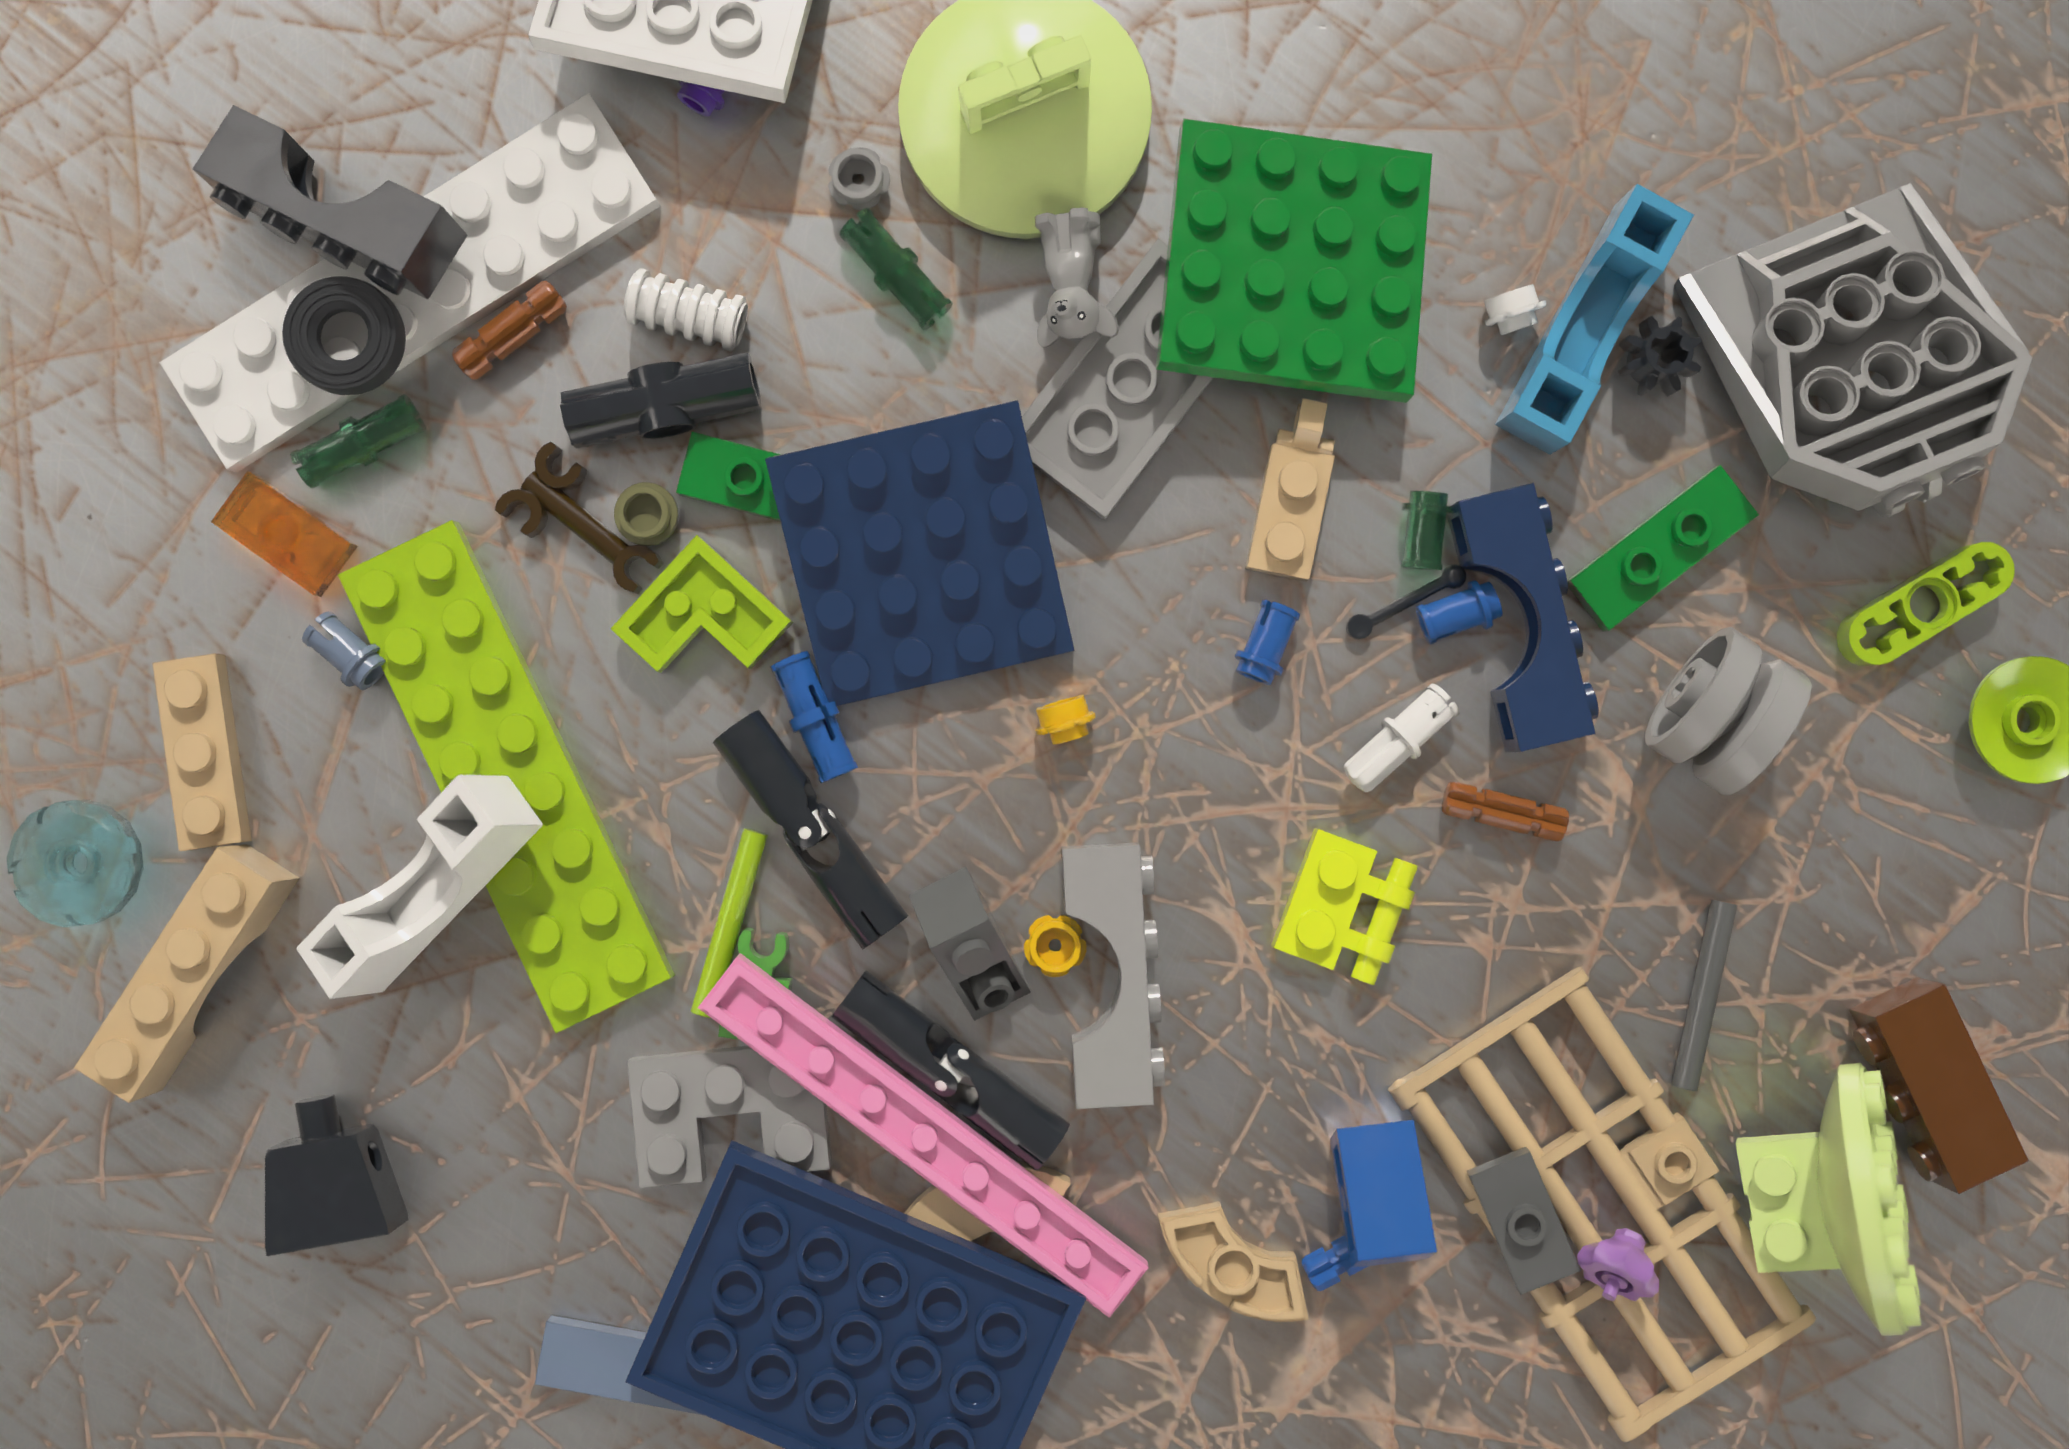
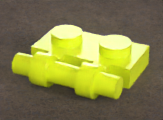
M1314 828L1271 946L1331 970H1334L1343 946L1359 953L1351 977L1375 985L1382 963L1389 964L1394 952L1395 945L1390 944L1401 911L1403 908L1409 910L1415 892L1411 891L1410 887L1418 866L1394 857L1386 881L1373 877L1369 873L1377 850ZM1362 893L1379 899L1366 934L1349 928Z

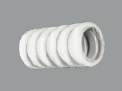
M639 268L629 281L623 312L628 324L637 325L640 321H645L647 329L656 331L659 326H663L665 334L675 336L678 331H681L686 340L695 341L699 336L702 337L703 344L714 346L716 342H721L723 350L732 352L742 339L747 321L748 304H746L744 296L735 295L731 300L727 298L726 291L717 289L713 294H709L707 286L697 284L694 289H691L686 280L677 279L673 284L670 283L668 275L659 273L655 278H651L649 270Z

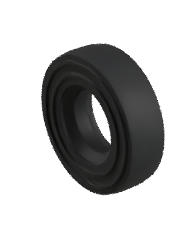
M334 276L317 280L297 294L289 305L284 317L282 337L289 361L306 381L324 391L338 395H358L372 391L390 379L402 361L405 351L406 334L401 315L388 296L366 281L345 276ZM341 312H352L360 315L368 329V340L365 348L359 355L349 360L332 359L325 352L321 342V333L325 323L332 316Z

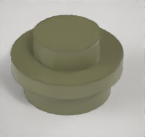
M641 482L628 487L621 493L615 504L614 520L619 532L630 542L642 546H655L666 541L673 534L678 524L679 510L674 497L665 488L655 483Z

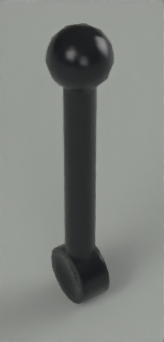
M1458 564L1448 565L1444 568L1441 577L1367 616L1364 614L1352 616L1346 623L1348 635L1353 639H1364L1370 635L1373 626L1447 587L1450 589L1460 588L1466 581V571Z

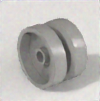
M1732 627L1721 629L1696 650L1669 684L1648 722L1644 736L1646 745L1673 763H1683L1693 758L1692 768L1696 778L1722 795H1733L1748 786L1760 775L1785 746L1798 726L1809 703L1812 683L1806 675L1781 659L1761 664L1762 651L1757 643Z

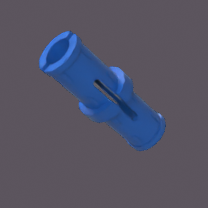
M804 651L785 658L770 666L776 676L792 713L793 719L788 721L793 733L800 732L818 773V779L820 783H824L858 768V765L853 759L835 717L840 714L835 701L829 703L811 662V656L808 651Z

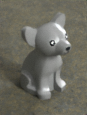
M1072 208L1068 213L1054 215L1047 212L1036 215L1035 227L1041 232L1046 271L1055 289V292L1049 298L1047 313L1041 318L1037 329L1038 343L1047 348L1061 337L1066 339L1082 338L1094 331L1107 337L1117 336L1119 326L1116 317L1108 308L1100 305L1087 291L1093 273L1095 250L1102 242L1100 214L1088 211V208Z

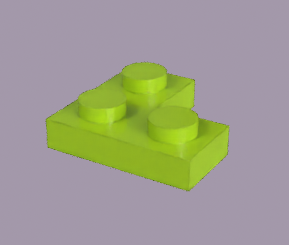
M696 535L610 629L653 669L662 673L703 628L747 668L752 669L794 622L709 544Z

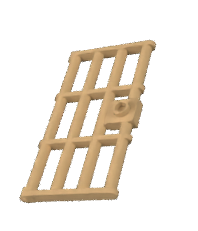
M1578 967L1569 971L1415 1072L1412 1071L1401 1079L1395 1080L1388 1088V1091L1401 1111L1407 1109L1410 1111L1466 1195L1463 1204L1470 1214L1478 1213L1493 1237L1494 1234L1467 1173V1170L1477 1166L1424 1087L1457 1067L1511 1150L1514 1152L1527 1147L1531 1152L1560 1223L1579 1251L1583 1246L1603 1240L1553 1167V1164L1585 1144L1649 1240L1644 1246V1253L1653 1264L1660 1260L1663 1261L1723 1351L1722 1354L1691 1373L1641 1297L1636 1301H1632L1617 1295L1613 1303L1669 1385L1668 1388L1637 1407L1575 1315L1603 1297L1604 1290L1588 1280L1564 1296L1554 1282L1530 1291L1542 1309L1539 1318L1546 1328L1554 1327L1610 1411L1608 1416L1609 1423L1621 1441L1628 1442L1651 1429L1652 1425L1807 1329L1815 1322L1816 1317L1808 1305H1800L1778 1272L1758 1273L1751 1231L1737 1212L1741 1204L1733 1193L1725 1194L1713 1176L1719 1172V1169L1685 1118L1678 1112L1675 1114L1671 1113L1660 1096L1664 1089L1657 1079L1649 1080L1585 983L1589 980V977L1582 967ZM1562 998L1565 999L1627 1092V1094L1596 1114L1531 1019ZM1508 1033H1511L1573 1126L1571 1130L1543 1148L1539 1146L1478 1054ZM1639 1110L1651 1129L1619 1150L1606 1130ZM1692 1189L1703 1208L1671 1228L1659 1208L1663 1205L1666 1206ZM1715 1225L1777 1316L1776 1320L1746 1339L1683 1246Z

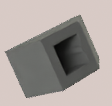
M967 867L909 895L930 950L974 1021L991 1012L999 1011L1011 1002L1031 993L987 902Z

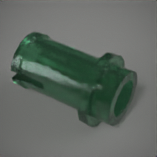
M1410 491L1409 503H1402V510L1408 511L1401 567L1442 571L1443 564L1441 563L1446 514H1453V507L1447 506V493Z

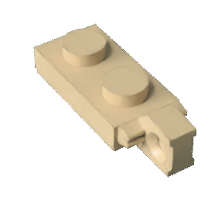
M1302 398L1301 404L1299 403L1297 406L1293 430L1279 429L1277 431L1275 443H1272L1269 449L1245 569L1306 582L1310 579L1335 458L1332 455L1335 440L1321 437L1328 403Z

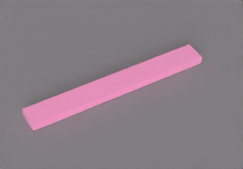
M739 953L698 1008L1022 1253L1070 1289L1086 1296V1301L1107 1317H1111L1149 1268L1145 1258L741 953Z

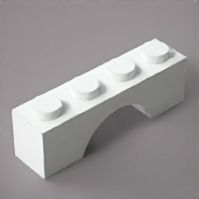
M458 775L417 818L427 834L422 848L413 860L397 875L375 890L357 899L335 906L296 948L329 999L383 992L543 826L541 820L509 776Z

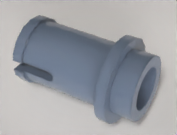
M324 612L314 619L333 636L332 640L326 639L310 624L306 628L302 636L303 643L313 648L341 672V682L346 686L356 685L360 690H365L375 684L384 674L381 665L386 660L377 654L380 647L376 644H366L339 621L333 612Z

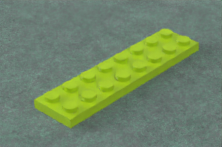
M450 520L338 574L370 644H376L380 647L377 654L386 660L381 667L441 793L458 775L509 776L543 823V826L485 886L555 1033L674 977V971L460 523Z

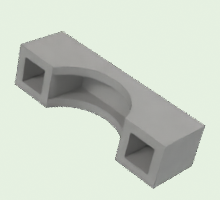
M1138 843L1062 846L1065 912L1067 915L1083 920L1099 930L1113 947L1118 962V984L1108 1009L1092 1025L1072 1035L1076 1109L1154 1105L1153 1087L1165 1086L1163 1048H1151L1150 1023L1161 1022L1159 983L1148 984L1146 959L1158 958L1156 920H1144L1143 895L1154 894L1152 856H1141Z

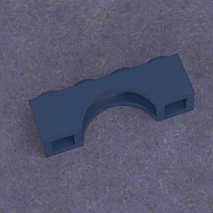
M1530 483L1457 501L1446 508V513L1459 565L1466 571L1484 574L1501 583L1514 596L1522 611L1525 622V646L1518 665L1505 681L1490 691L1505 752H1523L1596 734L1593 720L1597 719L1599 715L1598 702L1592 685L1589 682L1583 683L1577 658L1583 655V641L1574 620L1568 621L1562 596L1568 593V581L1560 559L1552 558L1547 534L1552 532L1553 523L1546 499L1543 496L1537 497L1535 485Z

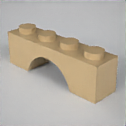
M248 844L217 847L74 1068L127 1103L162 1091L197 1038L194 1035L193 1027L197 1014L208 993L236 956L255 938L267 930L300 878Z

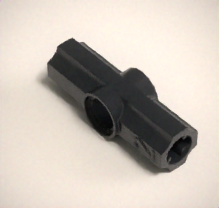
M748 352L714 360L710 359L683 366L680 362L648 364L627 373L628 378L560 392V409L564 427L570 438L571 445L575 448L610 443L638 435L643 439L672 437L692 431L696 428V423L762 409L758 380Z

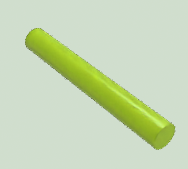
M743 828L691 1007V1012L711 1018L698 1007L731 964L768 834Z

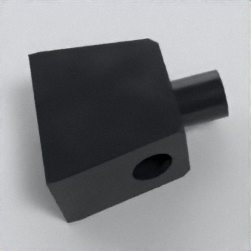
M335 1094L322 1095L295 1102L300 1137L285 1140L267 1149L265 1155L266 1256L389 1235L408 1221L407 1209L377 1127L374 1124L341 1129Z

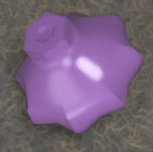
M1617 1229L1612 1238L1583 1246L1577 1254L1578 1264L1583 1269L1584 1278L1600 1286L1604 1290L1602 1296L1607 1300L1615 1301L1616 1296L1621 1295L1636 1301L1640 1297L1652 1298L1659 1291V1279L1654 1272V1265L1644 1253L1646 1242L1641 1234L1630 1229Z

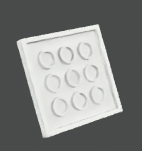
M539 0L528 36L533 50L785 103L812 0Z

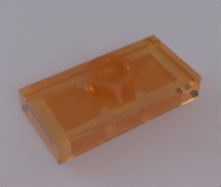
M251 471L245 473L211 521V523L312 595L319 597L323 596L358 547L282 491Z

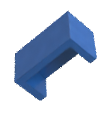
M1414 1120L1336 1129L1330 1138L1350 1267L1356 1268L1424 1260L1437 1253Z

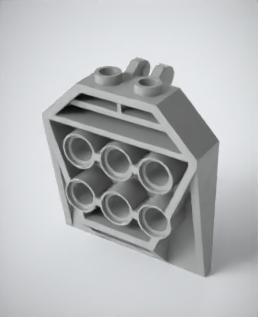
M1911 183L1679 277L1674 284L1770 478L1857 511L1872 506L1880 515L1887 518L1900 513V511L1905 509V504L1914 499L1924 503L1942 494L1943 480L1946 486L1952 485L1973 476L1985 468L1981 459L2003 442L2033 360L2024 343ZM1893 281L1901 282L1908 286L1912 291L1913 297L1900 293L1894 286ZM1833 305L1847 308L1853 314L1855 321H1848L1840 317ZM1774 329H1782L1789 332L1794 337L1797 346L1786 345L1779 341L1775 336ZM1928 347L1941 351L1946 356L1949 365L1936 361L1930 354ZM1868 371L1877 372L1884 376L1889 383L1890 390L1882 389L1875 385L1870 379ZM1808 395L1819 396L1824 399L1830 407L1831 414H1824L1815 410L1809 402Z

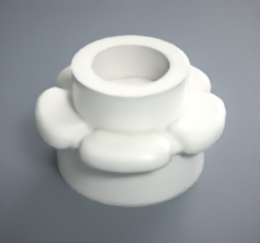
M1534 284L1503 293L1484 301L1489 317L1484 322L1486 326L1498 324L1501 336L1538 323L1535 311L1545 308L1546 300L1539 302Z

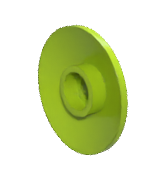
M2043 656L2016 658L1993 669L1977 687L1969 710L1971 738L1984 762L2001 776L2016 782L2041 784L2053 782L2069 775V665ZM2021 709L2025 710L2030 718V724L2024 732L2020 731L2017 725V715Z

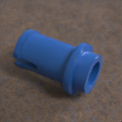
M1476 580L1468 582V589L1426 605L1416 606L1418 622L1428 644L1432 645L1438 640L1482 625L1484 629L1492 628L1493 620L1502 617L1503 612L1499 597L1491 582L1488 581L1479 585Z
M1262 600L1261 609L1244 651H1236L1235 658L1239 660L1236 672L1256 682L1271 685L1275 675L1282 676L1284 668L1279 664L1296 621L1299 620L1301 615L1283 604Z

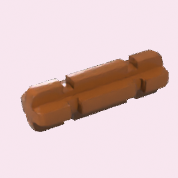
M541 281L525 293L527 296L525 302L521 304L516 300L477 330L480 335L477 339L473 340L471 337H468L453 349L452 356L454 362L467 377L472 380L479 379L494 367L491 361L496 357L502 361L540 332V323L545 320L550 324L566 311L567 306L564 299L548 281Z
M1459 782L1448 783L1442 799V812L1445 815L1469 820L1472 816L1477 823L1528 834L1532 831L1533 836L1551 841H1561L1565 836L1569 823V811L1565 808L1540 803L1538 807L1536 806V801L1488 789H1482L1481 792H1477L1476 786Z

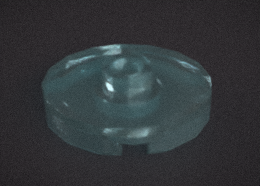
M87 799L56 802L31 813L14 833L7 855L8 874H13L14 884L18 889L13 891L19 903L40 921L61 927L100 923L120 912L137 892L144 869L141 842L130 822L111 806ZM78 852L83 853L87 859V867L83 873L78 872L74 865V859Z

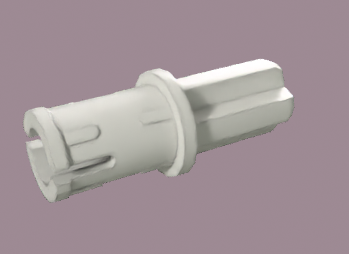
M1430 684L1426 691L1395 719L1385 718L1381 722L1383 730L1345 763L1344 770L1349 780L1363 792H1369L1408 757L1417 759L1421 755L1420 747L1449 720L1460 714L1456 703L1451 702L1447 705L1445 702L1451 697L1438 685Z

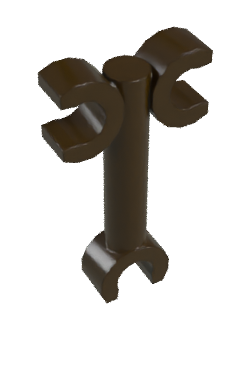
M553 442L543 445L536 454L534 461L535 471L524 480L520 489L504 493L497 501L495 511L507 518L515 507L520 504H527L531 511L530 518L520 531L530 538L539 535L546 527L548 511L613 565V576L618 585L629 592L639 594L643 588L633 581L629 575L631 563L641 558L659 569L663 565L660 556L646 546H629L563 491L573 490L580 486L585 480L587 470L576 462L565 475L555 476L552 471V463L560 455L562 449Z

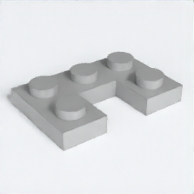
M749 1046L632 1057L627 1061L639 1188L698 1183L705 1180L707 1175L701 1118L760 1112L764 1154L806 1172L829 1170L831 1168L832 1157L827 1105Z

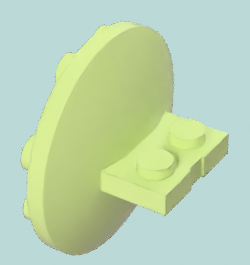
M958 0L938 15L916 42L902 75L899 89L898 114L902 141L909 163L924 189L943 209L961 222L992 235L1030 239L1041 238V232L1035 227L1036 215L1047 212L1054 215L1068 213L1072 208H1088V211L1101 214L1124 192L1133 179L1147 147L1151 127L1152 99L1148 74L1136 45L1119 22L1092 0Z
M1861 1063L1839 1065L1828 1093L1820 1132L1737 1138L1736 1149L1744 1195H1748L1751 1211L1749 1225L1758 1273L1841 1269L1857 1301L1881 1335H1905V1331H1908V1326H1921L1919 1310L1921 1301L1915 1266L1908 1265L1907 1259L1910 1258L1907 1241L1909 1240L1907 1224L1909 1223V1214L1903 1184L1897 1185L1896 1175H1898L1896 1160H1898V1151L1892 1121L1886 1122L1885 1110H1887L1881 1071H1867L1866 1067L1862 1066Z

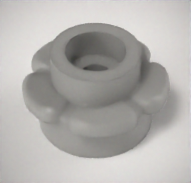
M850 148L838 154L832 160L828 170L832 181L829 182L828 187L832 197L840 205L850 204L855 210H868L878 204L881 193L887 192L890 185L889 170L885 165H881L879 155L868 148ZM857 174H861L865 178L864 182L860 185L853 183V177Z

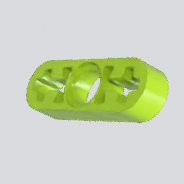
M1979 542L1954 550L1846 616L1837 630L1836 639L1841 654L1849 662L1859 666L1881 665L1895 660L2003 594L2012 584L2015 574L2014 562L2010 554L2002 546L1993 542ZM1984 560L1988 564L1989 570L1982 575V582L1966 584L1958 589L1950 582L1972 572L1975 568L1974 562ZM1921 586L1934 591L1940 604L1937 616L1928 623L1917 619L1910 607L1912 594ZM1894 619L1900 627L1891 629L1876 639L1878 649L1876 647L1863 648L1861 646L1860 639L1867 634L1864 625L1866 627L1878 626Z

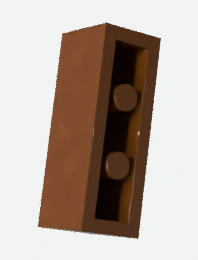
M1916 977L1849 1009L1857 1026V1029L1853 1030L1852 1033L1855 1044L1869 1064L1875 1065L1877 1070L1881 1071L1882 1080L1885 1085L1884 1092L1887 1110L1898 1123H1903L1912 1142V1145L1907 1147L1909 1158L1923 1179L1961 1194L2029 1161L1945 984Z

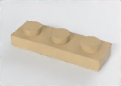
M214 653L152 663L179 851L252 841L226 656Z

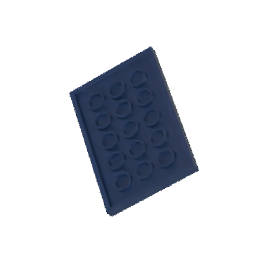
M731 1140L625 1383L784 1449H1019L1083 1308L1086 1296L1070 1289L1056 1277Z

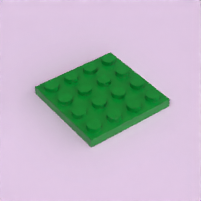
M1183 118L1178 138L1156 370L1407 403L1414 396L1432 154Z

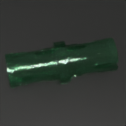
M864 208L856 213L860 220L859 223L856 224L851 218L842 227L839 236L844 241H847L876 274L873 279L875 284L882 291L890 290L916 319L923 331L927 330L935 324L932 318L936 315L941 319L950 310L953 302L948 297L946 298L917 265L919 257L910 247L903 249L873 216L874 213L869 208Z
M403 394L397 400L358 420L353 418V416H349L340 421L339 430L300 450L296 449L291 452V460L295 465L299 463L303 465L296 468V471L306 485L314 489L320 483L359 463L367 467L377 462L378 453L417 433L426 431L425 423L421 418L418 420L415 418L420 413L406 394Z

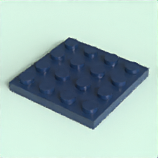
M1018 400L765 458L822 689L829 703L835 701L836 706L1075 651Z

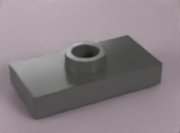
M1527 1147L1467 1170L1520 1295L1581 1271L1531 1152Z

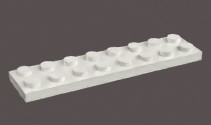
M589 93L424 196L442 205L468 235L428 300L403 288L400 295L386 291L364 275L365 268L353 262L345 270L323 259L159 362L227 470L239 472L361 395L333 394L312 385L295 370L287 357L282 337L284 317L293 299L311 283L327 277H352L372 284L389 297L401 315L406 334L404 355L399 367L395 371L396 373L661 206ZM341 312L332 316L325 323L321 333V342L325 352L335 360H349L356 357L363 351L368 340V329L365 321L360 315L352 312Z

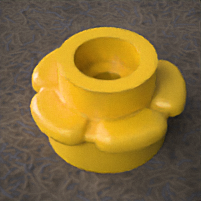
M1084 695L1055 701L1036 709L1041 727L1036 728L1035 732L1037 735L1049 733L1052 744L1072 741L1089 734L1086 723L1094 720L1096 714L1093 711L1089 712Z
M1045 915L1036 919L1029 927L1030 937L1024 943L1025 957L1031 966L1040 967L1044 975L1049 977L1065 976L1069 973V969L1072 966H1079L1084 960L1087 945L1085 940L1081 939L1082 929L1080 925L1071 917L1060 915L1058 918H1052L1050 915ZM1057 939L1061 942V948L1058 951H1052L1049 948L1051 940Z

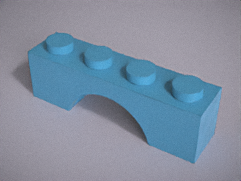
M1636 184L1614 205L1497 419L1496 426L1549 455L1571 442L1601 387L1600 378L1603 368L1618 337L1645 294L1664 272L1694 214L1639 184Z

